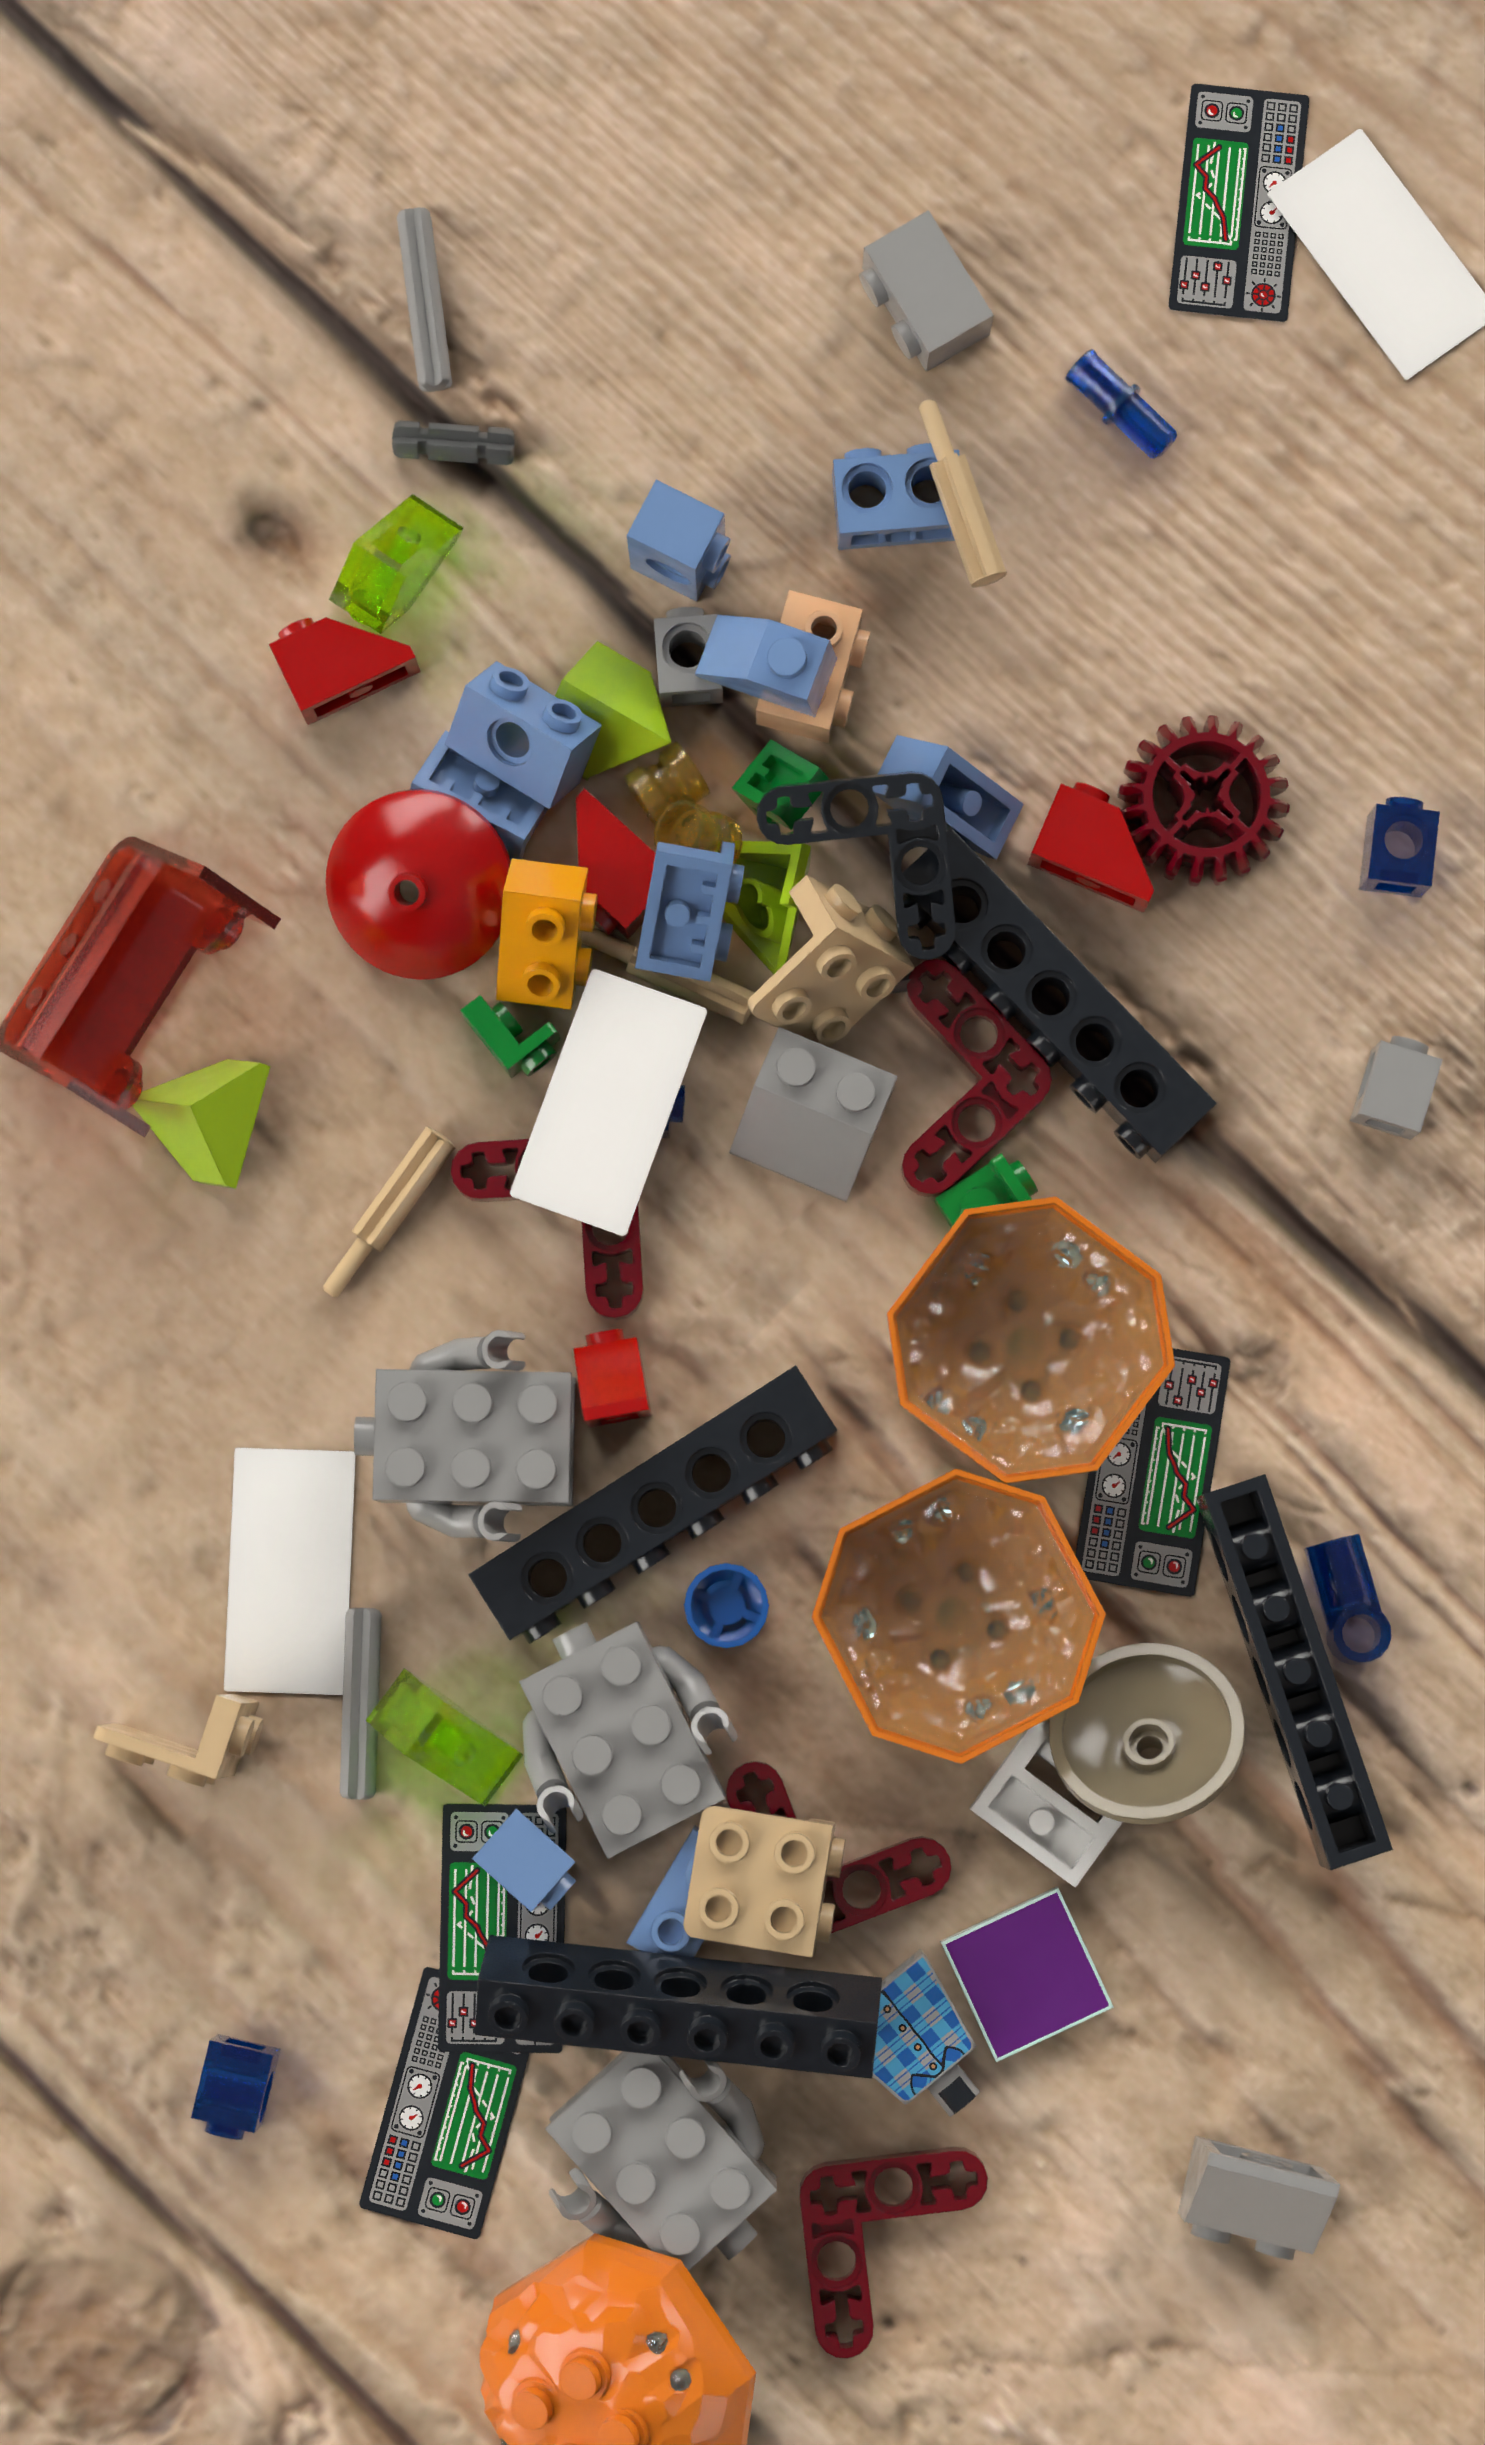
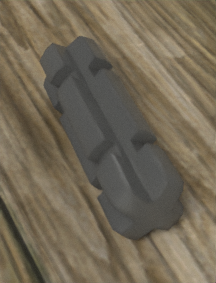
M400 420L395 422L393 428L392 449L394 455L398 458L419 459L420 454H427L428 460L478 463L479 458H486L487 464L509 465L512 464L515 455V435L510 428L489 427L488 432L479 431V426L429 423L428 428H422L420 422Z

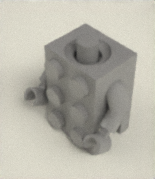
M504 1330L492 1331L485 1337L459 1338L417 1355L411 1363L410 1370L376 1369L375 1417H356L354 1425L355 1455L374 1456L372 1500L381 1503H406L407 1510L413 1520L450 1537L486 1538L502 1542L519 1541L521 1534L507 1533L504 1528V1517L509 1511H522L521 1505L573 1506L576 1378L572 1377L571 1372H519L524 1369L525 1362L510 1360L507 1351L508 1346L513 1340H524L525 1335L521 1332ZM495 1368V1369L513 1370V1371H465V1370H477V1369ZM451 1504H468V1505H451Z
M587 1622L552 1639L562 1660L519 1681L532 1707V1710L527 1713L522 1722L524 1766L538 1798L537 1812L551 1833L557 1832L552 1819L555 1812L560 1808L569 1807L577 1822L582 1820L584 1811L607 1859L725 1799L724 1796L726 1794L706 1754H712L706 1741L708 1735L713 1730L719 1728L725 1729L732 1742H734L738 1737L736 1729L727 1714L720 1709L704 1675L671 1647H652L640 1622H635L597 1642ZM561 1767H562V1769H563V1771H564V1773H565V1775H566V1777H567V1779H568V1781H569V1783H570V1785H571V1787H572V1789H573V1791H574V1793H575V1795H576V1797H577L579 1803L577 1802V1800H576V1798L574 1797V1795L572 1794V1792L568 1789V1785H567V1782H566L565 1777H564V1775H563V1772H562V1770H561Z
M622 2051L549 2119L551 2123L545 2128L546 2131L580 2168V2170L574 2168L569 2171L570 2176L578 2186L575 2192L568 2196H560L552 2188L549 2190L550 2197L562 2216L568 2220H579L593 2233L681 2259L688 2271L715 2246L718 2247L728 2260L732 2259L757 2235L756 2230L749 2224L746 2218L777 2191V2176L760 2158L763 2154L765 2142L752 2101L725 2075L718 2062L704 2060L708 2066L706 2073L698 2078H690L672 2057ZM583 2173L587 2176V2178L594 2184V2186L601 2192V2194L604 2197H602L598 2192L592 2189Z

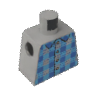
M919 1949L882 1980L873 2077L905 2105L925 2089H928L949 2116L956 2114L980 2092L958 2065V2062L976 2047V2044L927 1956Z

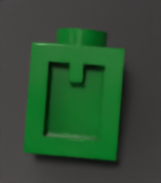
M770 739L732 786V789L757 816V805L762 796L771 788L785 784L830 779L821 768ZM821 791L808 793L812 804L821 795ZM790 797L777 798V808L766 812L767 821L775 820L792 830L794 821L801 819L810 807L795 808L791 805Z
M479 995L460 1010L464 1020L510 1078H513L521 1070L527 1076H531L557 1055L552 1046L561 1038L558 1030L550 1021L519 1044L515 1038L523 1032V1029L501 1001L491 1008L483 997Z
M1000 1153L992 1158L986 1166L937 1196L934 1202L952 1227L965 1209L1032 1200L1031 1196L1037 1193L1038 1189L1019 1160L1009 1165L1005 1157Z

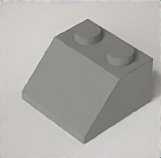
M779 1027L752 1089L729 1153L847 1202L895 1088L897 1076Z
M1195 2136L1178 2214L1184 2222L1193 2224L1192 2235L1218 2243L1229 2244L1231 2234L1255 2239V2250L1258 2252L1293 2260L1295 2250L1310 2254L1314 2253L1337 2200L1340 2184L1319 2166Z

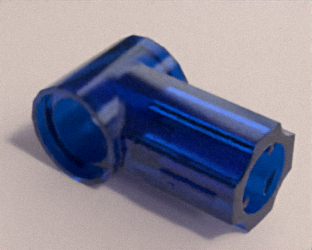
M1360 1535L1345 1536L1305 1548V1555L1327 1628V1645L1332 1655L1340 1662L1349 1665H1363L1381 1657L1388 1649L1392 1638L1391 1625L1382 1613ZM1359 1617L1366 1620L1372 1626L1375 1639L1373 1646L1368 1652L1358 1653L1346 1646L1342 1630L1349 1618Z

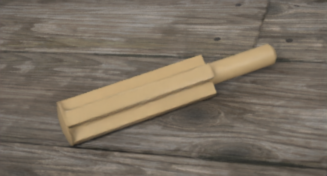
M932 399L923 401L919 406V411L937 462L930 464L929 468L970 585L973 588L990 585L1005 577L1007 572L965 454L958 456L957 453H954L937 402Z
M596 928L593 929V932L583 931V944L627 963L626 971L738 1022L740 1026H743L752 1012L748 1007V1000L755 992L712 973L711 981L708 982L636 969L635 964L639 942L635 947Z
M426 1126L424 1127V1131L351 1232L358 1236L323 1285V1290L334 1298L339 1297L372 1249L375 1248L379 1252L383 1250L454 1149L456 1150L454 1144L440 1132Z

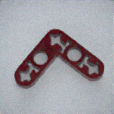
M939 959L926 960L917 965L909 975L911 980L907 983L906 990L907 1002L915 1014L980 1081L912 1143L904 1154L901 1166L903 1180L910 1190L924 1197L939 1196L953 1187L1041 1104L1050 1090L1052 1081L1050 1068L1033 1047L956 967L947 961ZM926 975L933 981L938 980L941 976L948 979L950 983L945 993L956 1007L959 1006L963 997H967L973 1003V1005L959 1012L950 1028H946L939 1021L949 1015V1010L936 998L930 1000L927 1004L920 998L924 989L920 979ZM970 1019H986L996 1030V1043L986 1052L970 1051L961 1041V1027ZM1007 1042L1017 1049V1051L1008 1055L1007 1060L1020 1072L1025 1071L1030 1066L1037 1073L1032 1083L1037 1092L1032 1096L1024 1090L1019 1091L1016 1095L1008 1091L1007 1087L1012 1078L1000 1063L994 1074H990L983 1066L995 1060ZM981 1107L990 1112L994 1119L995 1127L989 1138L984 1141L975 1142L968 1140L961 1134L958 1128V1118L967 1108ZM946 1129L953 1144L971 1156L961 1163L958 1155L954 1152L944 1161L941 1167V1171L945 1176L944 1180L938 1183L934 1178L929 1177L921 1182L915 1176L919 1168V1163L915 1157L921 1152L929 1158L935 1156L946 1144L944 1140L936 1137V1135L941 1130Z
M529 1139L486 1141L466 1145L457 1152L452 1161L451 1176L454 1185L463 1196L471 1201L496 1202L520 1200L510 1195L511 1189H506L509 1182L507 1175L491 1176L487 1179V1188L476 1189L472 1179L463 1178V1169L473 1167L474 1157L479 1155L485 1156L489 1166H508L504 1154L507 1152H517L514 1167L517 1174ZM639 1202L630 1223L629 1233L619 1244L605 1245L599 1242L593 1234V1226L581 1222L585 1291L590 1306L598 1315L605 1319L620 1320L628 1318L637 1311L643 1300L644 1284ZM632 1252L633 1263L619 1262V1270L622 1283L633 1285V1295L622 1297V1307L610 1308L608 1299L602 1296L597 1297L596 1294L597 1287L605 1286L608 1283L607 1263L594 1266L593 1255L599 1254L601 1256L616 1257Z
M760 1761L745 1762L735 1768L728 1779L726 1788L730 1808L756 1812L751 1800L740 1802L736 1791L741 1790L745 1786L743 1776L749 1772H755L759 1780L770 1779L773 1783L774 1790L765 1794L770 1814L772 1815L779 1808H783L788 1818L797 1819L783 1780L776 1769ZM919 1836L909 1838L842 1864L840 1878L827 1876V1881H832L834 1901L845 1915L843 1918L833 1921L831 1934L931 1896L943 1889L950 1878L952 1869L950 1856L945 1848L933 1838ZM916 1848H922L926 1856L937 1855L939 1857L940 1865L932 1869L933 1881L928 1884H922L917 1876L902 1879L898 1883L905 1893L891 1898L890 1882L878 1864L879 1861L892 1857V1866L895 1871L912 1863L910 1852ZM855 1871H868L875 1875L880 1883L879 1897L869 1907H853L843 1896L842 1888L844 1881L848 1875Z
M946 2147L828 2161L814 2165L805 2173L800 2183L799 2192L815 2334L818 2343L825 2352L836 2358L848 2359L861 2354L869 2346L873 2338L874 2323L862 2222L959 2211L973 2207L983 2198L988 2182L985 2166L975 2152L965 2147ZM962 2161L965 2171L976 2172V2181L966 2183V2194L956 2196L953 2194L950 2185H934L930 2187L935 2199L921 2201L923 2183L916 2166L917 2164L930 2163V2177L949 2174L950 2162ZM891 2167L902 2169L912 2180V2190L908 2198L898 2204H887L881 2201L874 2190L877 2176L883 2170ZM866 2171L864 2191L870 2205L869 2208L856 2209L857 2195L838 2198L836 2203L837 2209L832 2211H824L821 2200L810 2199V2191L820 2189V2178L833 2176L836 2187L856 2186L852 2172ZM833 2241L849 2245L855 2254V2264L852 2270L846 2276L840 2278L825 2275L817 2263V2257L821 2248ZM859 2285L861 2295L847 2294L851 2319L862 2320L863 2328L853 2330L852 2341L840 2343L837 2332H826L825 2324H831L836 2320L834 2296L821 2300L819 2291L823 2289L842 2292Z

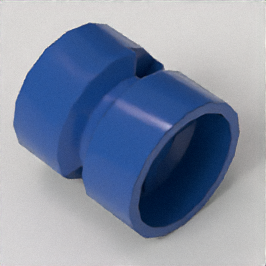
M729 1563L710 1566L696 1575L687 1589L684 1603L687 1623L695 1635L709 1645L722 1648L741 1646L756 1637L766 1622L769 1608L766 1589L758 1577L743 1566Z

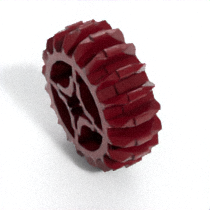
M1215 715L1208 716L1203 732H1197L1195 721L1191 716L1183 717L1180 722V738L1168 725L1160 726L1156 735L1161 748L1151 741L1142 740L1138 745L1137 752L1145 763L1129 760L1123 771L1128 778L1136 783L1120 785L1117 794L1119 799L1137 804L1121 810L1127 825L1140 823L1141 827L1131 833L1136 847L1147 841L1152 845L1144 856L1143 863L1147 867H1151L1160 856L1168 859L1170 862L1164 872V877L1168 880L1175 878L1180 866L1188 867V883L1190 886L1195 887L1200 884L1204 869L1209 868L1212 881L1216 886L1223 885L1227 880L1226 863L1230 865L1239 877H1244L1251 870L1246 854L1254 860L1264 862L1270 855V850L1262 839L1279 841L1284 832V829L1271 819L1286 817L1290 809V805L1285 801L1271 798L1285 792L1289 786L1287 778L1267 777V774L1271 773L1280 763L1276 754L1268 755L1259 760L1256 754L1264 743L1262 736L1256 735L1251 738L1247 745H1244L1238 741L1243 725L1235 721L1230 726L1227 735L1218 733L1219 720ZM1191 755H1208L1224 760V762L1214 771L1204 773L1194 770L1186 763L1180 767L1175 760ZM1158 774L1169 783L1167 791L1172 794L1178 805V812L1166 828L1160 822L1153 804V785ZM1240 775L1246 780L1253 799V817L1249 828L1238 819L1241 812L1233 805L1229 796V789ZM1219 782H1222L1211 806L1214 812L1210 813L1207 806L1204 813L1196 810L1185 821L1184 819L1192 807L1191 803L1195 797L1193 790L1197 789L1200 796L1203 789L1210 792ZM1206 829L1212 831L1220 838L1227 835L1233 842L1219 847L1202 848L1188 845L1180 840H1183L1194 830Z

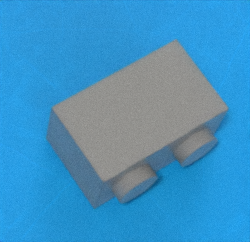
M929 210L864 247L862 266L864 271L859 274L861 284L871 302L876 307L885 304L896 324L891 326V330L901 351L908 359L917 356L926 372L990 335L994 315Z

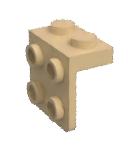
M806 875L789 893L810 928L813 937L749 998L748 1007L753 1016L760 1020L830 1047L846 1036L851 1027L881 999L888 996L894 987L914 969V966L896 937L898 935L896 921L885 909L876 904L869 908L858 902L843 886L834 884L832 887H829Z
M237 1694L216 1695L198 1749L118 1723L97 1725L93 1738L108 1743L105 1755L137 1766H142L143 1763L153 1765L156 1759L170 1764L167 1776L204 1787L205 1783L214 1785L216 1779L235 1776L241 1757L244 1754L250 1756L253 1754L262 1731L264 1719L255 1716L259 1705L258 1701Z
M721 1806L707 1807L702 1812L684 1917L685 1932L693 1938L812 1958L816 1952L817 1942L829 1943L832 1932L835 1904L824 1903L827 1876L840 1878L846 1839L834 1837L836 1823L811 1818L806 1821Z

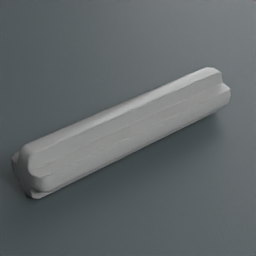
M421 207L409 208L398 213L397 223L417 381L422 391H442L451 387L452 377L432 220L428 209Z
M351 1608L347 1610L345 1615L340 1794L346 1799L367 1800L373 1798L376 1793L382 1615L375 1608Z

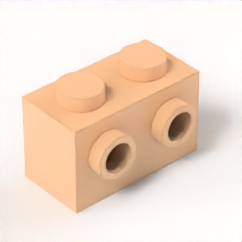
M789 590L780 623L830 640L837 661L815 717L759 698L756 708L757 725L829 743L833 725L845 728L854 696V691L844 689L850 666L862 667L871 633L870 631L860 629L863 609Z

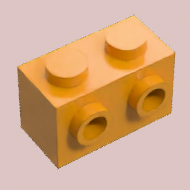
M512 858L503 890L496 1000L572 1009L577 985L586 986L592 966L593 949L582 947L583 931L593 932L597 908V894L586 893L588 868Z

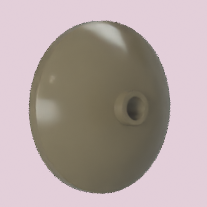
M1139 1643L1112 1649L1091 1660L1079 1702L1050 1718L1049 1743L1054 1765L1061 1780L1082 1804L1094 1812L1116 1821L1143 1825L1159 1824L1181 1819L1195 1813L1212 1802L1227 1787L1239 1767L1244 1752L1245 1721L1242 1706L1233 1686L1223 1673L1208 1660L1177 1646L1159 1643ZM1153 1747L1162 1751L1159 1756L1153 1759H1145L1140 1756L1141 1752L1147 1748Z

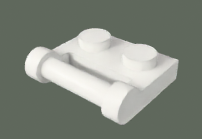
M1045 1720L1023 1732L1016 1745L969 1809L1072 1886L1076 1887L1123 1822L1107 1818L1103 1815H1100L1095 1822L1025 1769L1035 1753L1055 1767L1049 1743L1050 1723Z

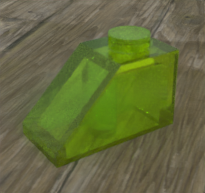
M413 494L410 495L353 543L329 600L347 611L358 623L369 626L382 634L412 607L459 539L464 528Z
M405 1668L365 1720L405 1756L484 1807L523 1756L519 1750L443 1693Z

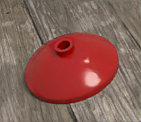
M409 789L384 795L362 807L347 821L337 835L326 867L325 883L328 906L344 940L361 958L374 967L394 976L407 979L430 980L442 978L460 972L474 964L499 939L503 890L511 861L505 845L494 827L479 811L466 802L434 790ZM403 880L411 881L417 886L419 896L416 902H409L402 897L400 885Z

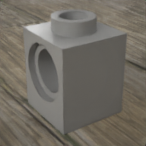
M681 607L667 611L666 618L654 619L661 707L723 703L722 685L697 677L695 672L698 665L689 668L681 667L670 657L672 651L682 643H695L704 650L717 614L704 615L702 608Z
M1392 1036L1390 1043L1381 1040L1371 1050L1350 1121L1411 1140L1421 1132L1443 1059L1427 1055L1429 1047L1410 1038Z

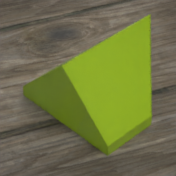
M597 641L562 679L555 697L573 703L583 714L602 725L583 773V779L588 781L591 776L672 743L652 673Z
M715 840L712 852L718 853L721 851L722 841L735 843L733 864L744 866L738 904L726 902L723 919L726 923L733 924L734 932L774 975L788 961L799 909L789 891L808 875L811 846L805 843L784 845L771 841Z
M226 1059L126 1097V1099L193 1181L236 1189L271 1066L259 1062Z

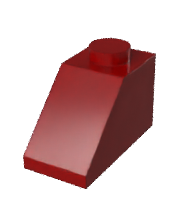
M327 617L316 622L312 618L293 622L278 633L280 639L269 644L307 725L421 672L416 657L409 645Z
M1076 782L1074 787L1071 788L1061 783L1027 865L1144 913L1154 889L1121 809L1108 803L1110 796L1099 788L1081 782Z
M584 788L576 797L578 867L588 868L586 893L597 894L595 925L607 935H610L617 929L624 937L629 939L643 924L656 853Z
M611 1329L585 1335L587 1346L573 1348L583 1418L588 1427L592 1428L651 1417L652 1412L637 1337L625 1339L623 1329Z

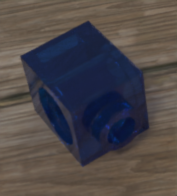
M1390 797L1386 799L1385 804H1376L1367 816L1359 890L1422 898L1432 886L1440 811L1423 809L1424 802L1407 797ZM1391 831H1400L1407 834L1414 843V856L1407 859L1393 856L1386 848L1385 834Z
M217 2034L210 2039L191 2118L207 2122L205 2132L223 2138L242 2140L245 2131L255 2133L264 2122L281 2048Z

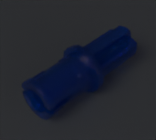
M1094 349L1087 351L1066 374L1065 380L1074 385L1104 414L1102 422L1105 425L1113 422L1148 457L1155 459L1162 456L1177 438L1176 430L1138 395L1141 388L1137 384L1129 386L1097 355L1098 353Z

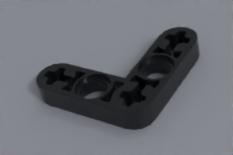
M908 771L785 784L771 788L762 796L757 805L756 820L764 836L776 844L792 845L888 835L896 926L901 945L912 956L928 960L940 957L950 949L955 939L956 925L944 802L939 786L931 777L922 772ZM910 783H918L922 794L932 795V805L922 807L921 818L909 819L908 812L904 808L886 809L891 822L876 824L879 805L872 789L873 786L887 785L886 799L904 796L906 794V785ZM847 789L862 793L868 802V813L865 819L858 825L851 827L837 823L830 811L833 798L839 792ZM823 792L820 811L826 830L812 831L813 817L795 820L793 831L788 833L780 831L778 822L767 821L766 812L777 808V798L790 797L791 805L795 808L812 807L808 793ZM917 847H924L933 851L939 862L935 877L923 884L907 880L901 870L902 859L905 854ZM942 889V902L929 901L933 921L944 923L945 929L944 932L934 935V945L924 947L918 936H908V926H914L919 922L918 903L915 901L905 906L903 894L924 896Z

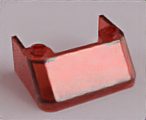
M134 836L127 837L109 852L0 1026V1052L106 1117L145 1138L151 1126L126 1111L136 1103L143 1089V1081L141 1079L142 1066L130 1055L196 950L209 955L230 948L240 937L245 918H249L274 930L281 918L206 866Z

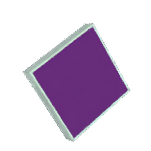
M1058 1887L1050 1889L940 1941L995 2062L1114 2008Z

